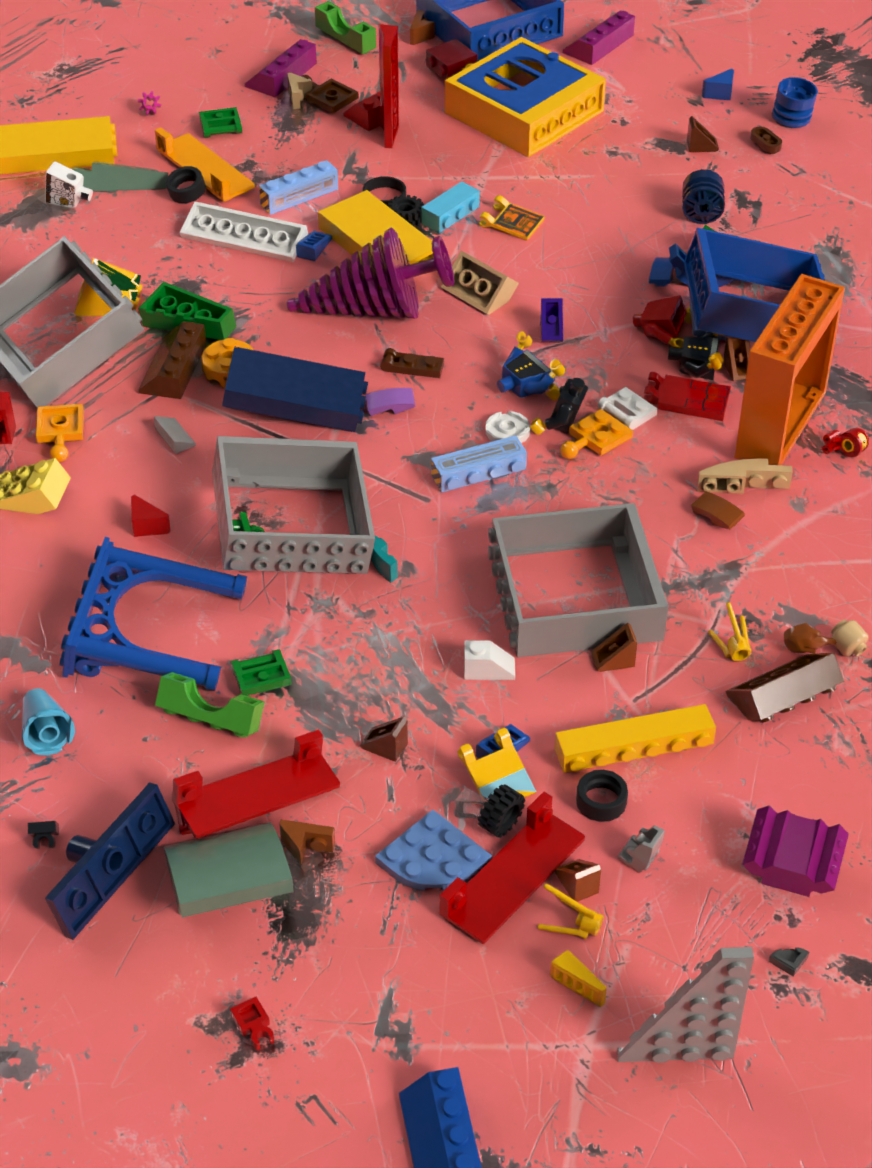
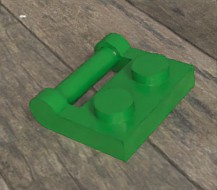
M237 107L199 112L204 138L215 134L242 133V125Z
M280 649L273 650L271 654L243 661L238 659L230 661L233 675L243 695L249 696L292 685L291 676Z

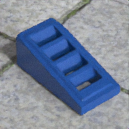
M317 231L311 232L297 243V257L316 261L332 240V235Z
M512 724L505 727L509 734L518 738L516 740L511 736L516 752L530 742V737ZM496 733L483 739L476 745L477 758L481 759L494 753L493 748L497 751L501 750L494 739Z

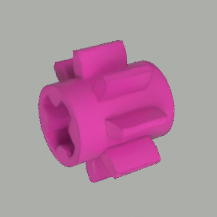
M153 91L150 92V95H146L143 92L142 96L144 99H138L137 101L142 103L139 110L144 109L146 115L151 111L156 114L155 107H161V104L157 103L160 96H153ZM146 99L154 102L152 108L150 105H145L147 102Z

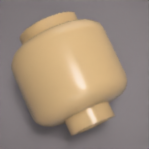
M844 619L831 630V638L837 642V645L834 646L845 657L852 656L853 654L858 657L868 648L866 643L869 636L855 620L847 621Z

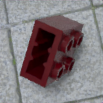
M457 39L426 50V66L444 80L462 71V68H465L467 64L477 62V54Z

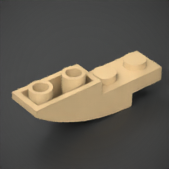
M742 459L717 464L699 471L697 492L744 494L745 487L790 489L793 473L792 466L769 465L768 459Z

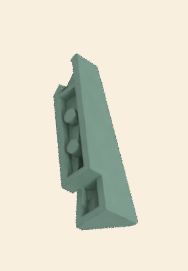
M95 161L92 163V169L72 168V170L84 176L83 187L93 191L167 188L168 172H160L155 169Z

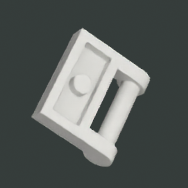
M624 387L608 398L602 397L597 404L599 409L607 411L632 430L657 415V408L627 387Z

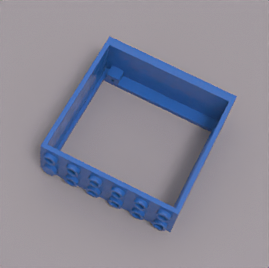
M416 0V13L418 10L425 11L427 21L435 22V35L444 43L453 39L459 40L477 54V62L520 37L539 44L563 36L564 3L561 0H511L524 11L471 28L455 16L452 11L489 0Z
M698 227L683 263L697 329L753 342L757 341L780 305L720 292L716 275L788 291L791 290L801 274L825 281L817 254Z

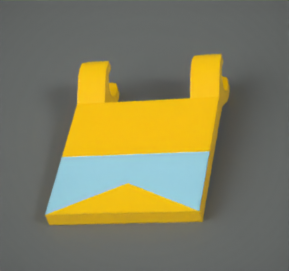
M506 728L499 729L494 735L496 743L501 748L497 752L476 760L470 744L462 745L457 751L483 802L489 800L488 796L494 794V789H499V786L504 784L522 794L524 798L537 792L513 746L511 736Z

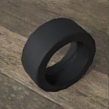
M184 166L174 170L166 180L170 197L178 203L193 202L200 198L206 189L201 171L192 166ZM195 181L187 188L177 189L184 182Z
M593 770L586 773L579 780L576 802L578 809L584 816L591 820L605 822L618 818L625 811L628 788L627 783L621 776L608 770ZM594 788H606L615 792L618 798L611 803L601 804L589 799L586 793Z

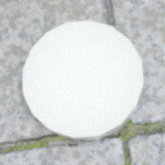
M507 411V414H502V412H498L490 416L486 421L485 434L492 442L516 435L519 441L523 443L530 436V425L528 419L520 413Z

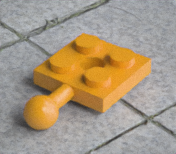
M83 404L38 407L37 443L55 442V445L50 450L51 459L56 458L58 462L65 461L68 457V450L64 446V441L83 440Z
M600 409L569 427V434L575 437L577 441L564 442L561 445L560 453L565 459H573L577 456L578 450L587 446L602 456L631 439L633 430Z

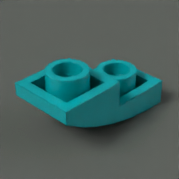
M375 535L371 561L378 572L391 583L398 578V563L392 555H388L387 543Z

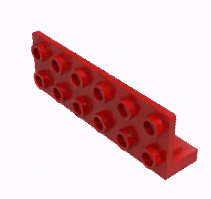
M318 729L295 737L293 755L202 786L203 777L199 771L174 778L172 801L194 838H200L340 787V781L321 754L324 736Z
M543 792L527 807L526 825L467 884L457 877L440 894L439 915L481 944H485L584 842L585 835L553 815V797Z

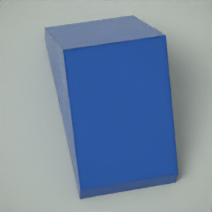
M729 69L703 80L702 97L731 100L734 70Z

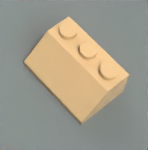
M461 250L452 266L454 286L446 287L442 284L441 288L490 315L509 302L519 283Z

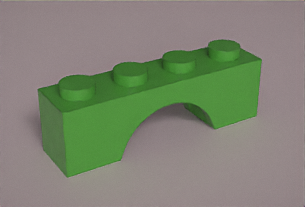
M329 1L315 7V26L361 54L368 53L376 48V28L364 21L351 27L343 18L340 7Z
M171 672L161 676L155 706L164 708L163 711L168 714H182L187 716L186 718L190 721L207 722L214 729H228L233 731V734L236 736L248 737L259 730L265 701L241 694L230 699L225 707H216L207 703L200 696L195 679Z

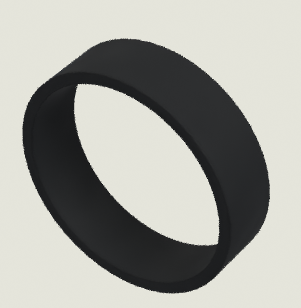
M376 177L367 181L363 186V191L368 190L369 192L377 188H393L400 191L401 195L406 197L405 184L394 177ZM380 200L387 206L390 203V200Z

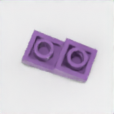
M391 388L366 394L367 408L371 416L392 409L397 414L416 407L412 388Z

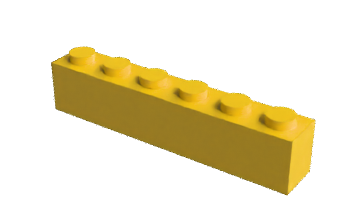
M702 704L556 732L555 752L563 773L580 771L586 768L606 766L623 761L628 762L633 759L654 757L659 754L680 752L685 749L714 744L716 725L707 705Z

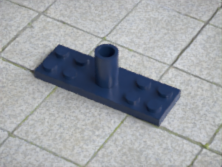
M148 783L98 840L76 835L69 841L66 855L69 861L76 864L45 897L66 938L75 939L175 825L157 784Z

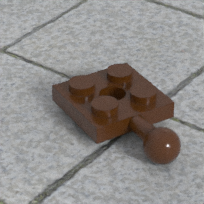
M309 75L301 76L312 81V90L306 93V100L332 114L359 98L358 91L332 78L318 85L313 82Z

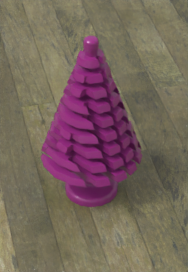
M391 227L384 232L383 236L379 235L376 237L372 245L371 243L366 244L362 248V252L356 251L352 254L351 260L347 258L342 261L340 268L336 266L330 270V277L327 274L319 279L321 285H318L316 281L310 284L309 294L304 288L298 293L299 298L287 300V308L290 312L302 308L303 312L311 313L313 305L317 313L323 314L326 311V307L330 314H338L339 308L343 315L352 314V310L356 315H365L364 313H367L369 316H378L377 314H380L383 317H391L393 314L397 318H404L406 315L408 318L417 319L419 305L413 277L438 271L444 286H454L453 268L446 245L441 236L433 238L432 252L434 258L410 265L407 254L405 255L404 246L400 238H398L397 232Z

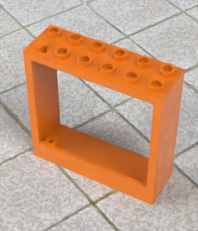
M801 274L751 348L734 458L739 460L768 459L769 465L783 464L826 394L845 290L844 286Z

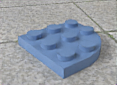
M432 810L375 856V863L397 881L408 887L425 891V888H442V891H444L457 877L464 882L471 880L492 859V855L435 810Z

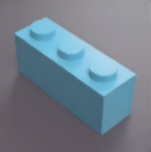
M461 181L421 207L422 224L441 233L479 208L480 190Z

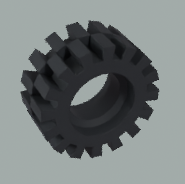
M400 195V198L396 196L394 200L391 199L390 203H388L389 208L412 226H419L420 222L422 223L421 207L424 206V203L421 202L420 198Z
M506 784L500 785L499 789H494L493 795L490 794L488 796L489 800L484 802V808L480 810L479 814L481 815L478 817V824L499 838L502 835L505 836L507 830L510 831L513 824L516 825L518 822L517 818L521 816V810L525 806L523 804L525 802L524 796Z

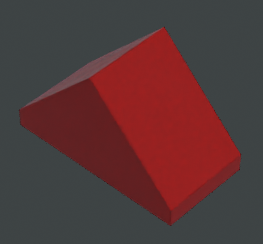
M135 494L131 496V519L134 537L162 535L171 532L169 514Z

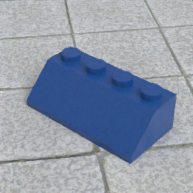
M459 1067L428 1072L399 1093L414 1168H482Z

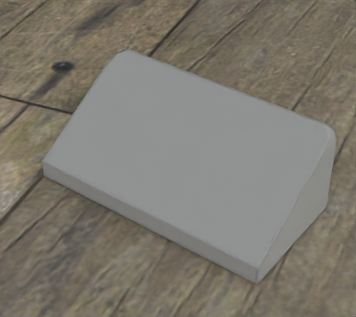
M154 417L155 429L175 454L196 446V443L175 418Z

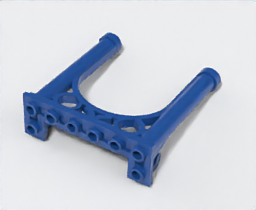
M105 537L102 546L98 545L94 556L96 562H91L88 571L90 579L89 581L85 580L81 591L83 598L77 599L75 606L76 617L71 616L68 625L70 633L69 635H64L61 649L65 650L62 652L59 664L63 666L62 677L68 678V675L73 676L75 669L84 676L95 677L100 673L102 666H122L160 676L174 672L193 678L196 684L205 686L207 690L215 691L221 666L136 646L119 631L114 618V610L119 599L129 589L149 581L172 582L242 600L247 576L240 574L234 576L114 547V542H110V538ZM101 585H104L109 590L106 593L99 594ZM94 607H97L102 612V614L91 615ZM95 624H102L107 627L108 631L100 635L91 632V627ZM113 639L116 644L110 643L109 641Z

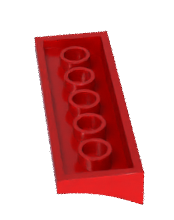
M379 24L381 127L385 136V148H393L399 130L398 26Z

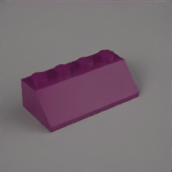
M618 11L563 49V53L593 65L634 35L635 16L626 11Z
M300 39L247 81L245 87L277 97L288 88L287 73L302 76L317 64L316 44Z

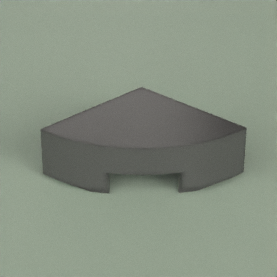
M798 947L786 950L779 949L770 955L769 962L794 977L807 960L809 951Z

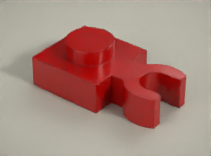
M257 996L230 1008V1014L242 1036L245 1037L251 1034L252 1046L255 1050H260L258 1039L261 1037L268 1038L271 1044L274 1043L273 1031L267 1027L270 1025L269 1017Z

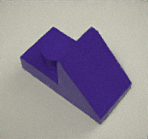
M541 298V342H563V298Z

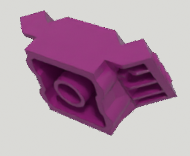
M768 805L757 809L742 865L752 875L762 877V884L807 897L813 891L821 894L834 891L849 833L840 824L828 827L822 819L804 818L792 814L788 810L777 813Z

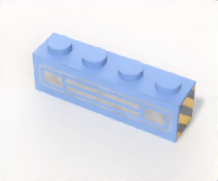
M326 160L259 185L260 205L271 215L338 190V170Z
M516 435L431 458V476L441 493L525 470L527 451Z

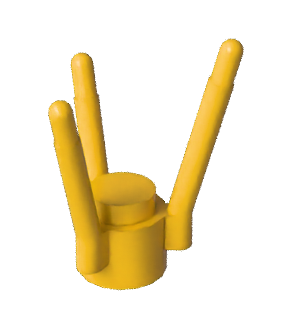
M728 602L726 607L735 635L728 639L726 647L712 630H709L708 633L722 649L726 658L731 656L734 661H742L748 658L752 652L749 646L745 617L743 615L740 616L741 636L731 603Z
M544 884L546 890L560 898L561 902L579 912L575 922L579 929L538 924V929L576 935L587 939L588 934L597 935L604 915L586 908L549 884Z

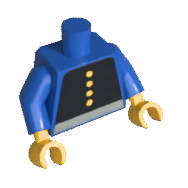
M520 331L517 334L519 344L517 347L514 346L504 363L502 379L497 381V387L502 393L512 390L518 397L523 398L532 394H543L555 381V376L564 375L565 367L558 359H554L550 362V368H548L528 349L523 351V348L531 346L532 338L530 335L526 337L524 331Z

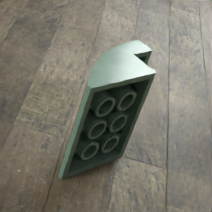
M271 822L163 846L179 915L182 918L293 892V880L278 834Z

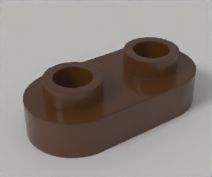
M759 126L751 130L750 139L768 154H775L781 150L782 139L768 128Z

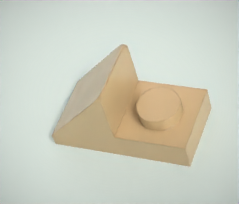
M287 73L293 109H301L300 101H303V98H306V93L312 90V81L293 73Z

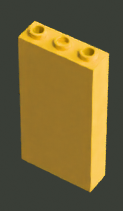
M110 116L0 125V174L46 171L54 161L68 168L92 167L94 161L114 164V157H118L115 123L111 124Z
M368 190L318 211L319 229L325 234L332 235V239L351 255L356 251L362 252V248L366 244L371 243L372 245L376 237L379 235L383 236L384 232L392 227L397 232L398 238H400L404 246L405 255L407 254L410 265L434 258L432 240Z

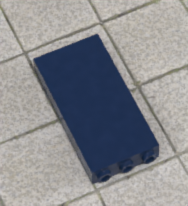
M234 346L222 406L355 432L357 423L362 424L364 411L360 409H364L366 396H362V394L366 395L368 382L364 381L365 372Z

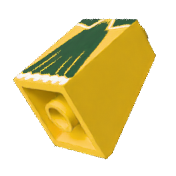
M93 258L91 264L93 262L96 263L102 271L101 275L105 273L113 283L111 286L115 284L123 294L121 297L127 296L133 304L132 309L136 310L140 300L138 297L143 286L139 284L141 275ZM84 280L80 288L74 314L78 316L106 315L112 309Z

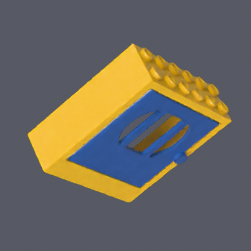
M520 37L445 80V113L515 151L530 157L604 111L606 78L559 56L556 52H551ZM521 72L535 80L522 87L508 79ZM503 84L513 90H500L494 87Z

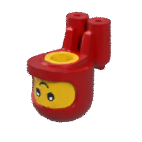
M852 428L842 434L838 430H833L823 436V441L826 444L822 447V451L825 454H829L835 450H840L848 457H857L868 447L869 436L861 428Z

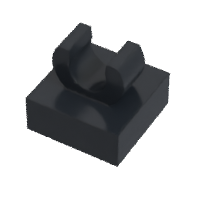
M56 821L28 823V834L34 837V848L40 849L39 842L42 838H48L49 847L54 848L55 838L52 835H59V823Z

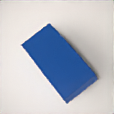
M655 258L649 276V284L664 287L671 283L675 267L672 266L669 258Z

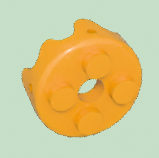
M226 338L216 341L205 348L201 355L202 372H205L208 380L215 379L225 388L234 346L254 350L244 341Z

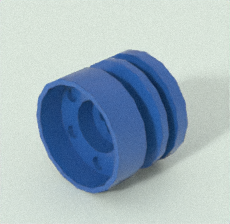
M799 77L783 79L778 85L772 111L773 118L778 123L792 128L806 126L810 123L813 106L818 93L817 87L812 82Z

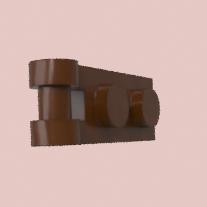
M388 348L384 352L380 367L385 372L440 378L444 367V358L399 353L392 348Z

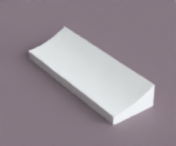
M194 202L182 226L180 235L181 238L294 262L297 256L296 245L308 235L307 226Z

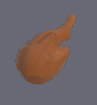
M807 623L793 626L784 632V643L787 649L793 653L809 652L815 654L816 649L822 646L837 645L835 639L821 636L820 631L811 628Z

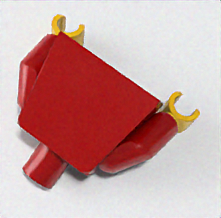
M681 295L650 301L647 303L643 314L633 315V325L635 327L642 326L647 337H656L666 345L669 343L672 347L683 348V339L672 338L677 337L684 320L692 324L690 307L685 308Z

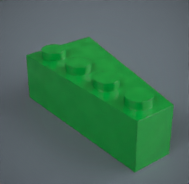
M164 281L138 308L143 327L171 331L183 321L204 324L206 338L218 340L226 339L236 328L232 308Z

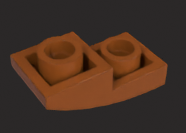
M707 491L691 504L694 513L710 517L713 525L729 530L745 516L744 512L731 502Z

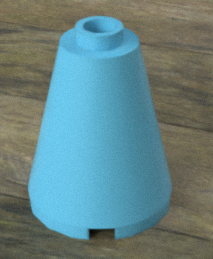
M40 688L32 689L23 697L22 739L24 745L37 755L48 756L62 751V747L67 743L70 744L74 738V722L45 690Z

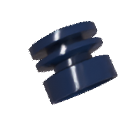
M700 169L693 171L685 178L682 187V209L690 221L697 224H707L716 221L723 214L725 190L723 179L718 173Z

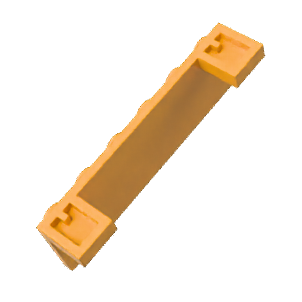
M161 127L154 130L157 150L180 168L184 166L198 168L204 178L206 189L223 202L255 188L254 182L191 134L186 133L173 139L172 135Z

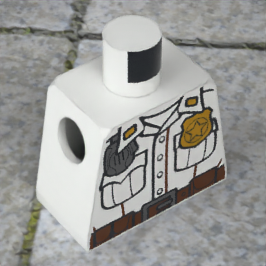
M55 161L46 172L45 203L75 208L81 199L90 201L93 190L83 187L84 176Z

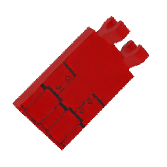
M657 372L649 373L648 380L653 381H649L645 387L644 394L649 395H644V400L650 404H657V409L723 421L731 386L665 375L664 379Z

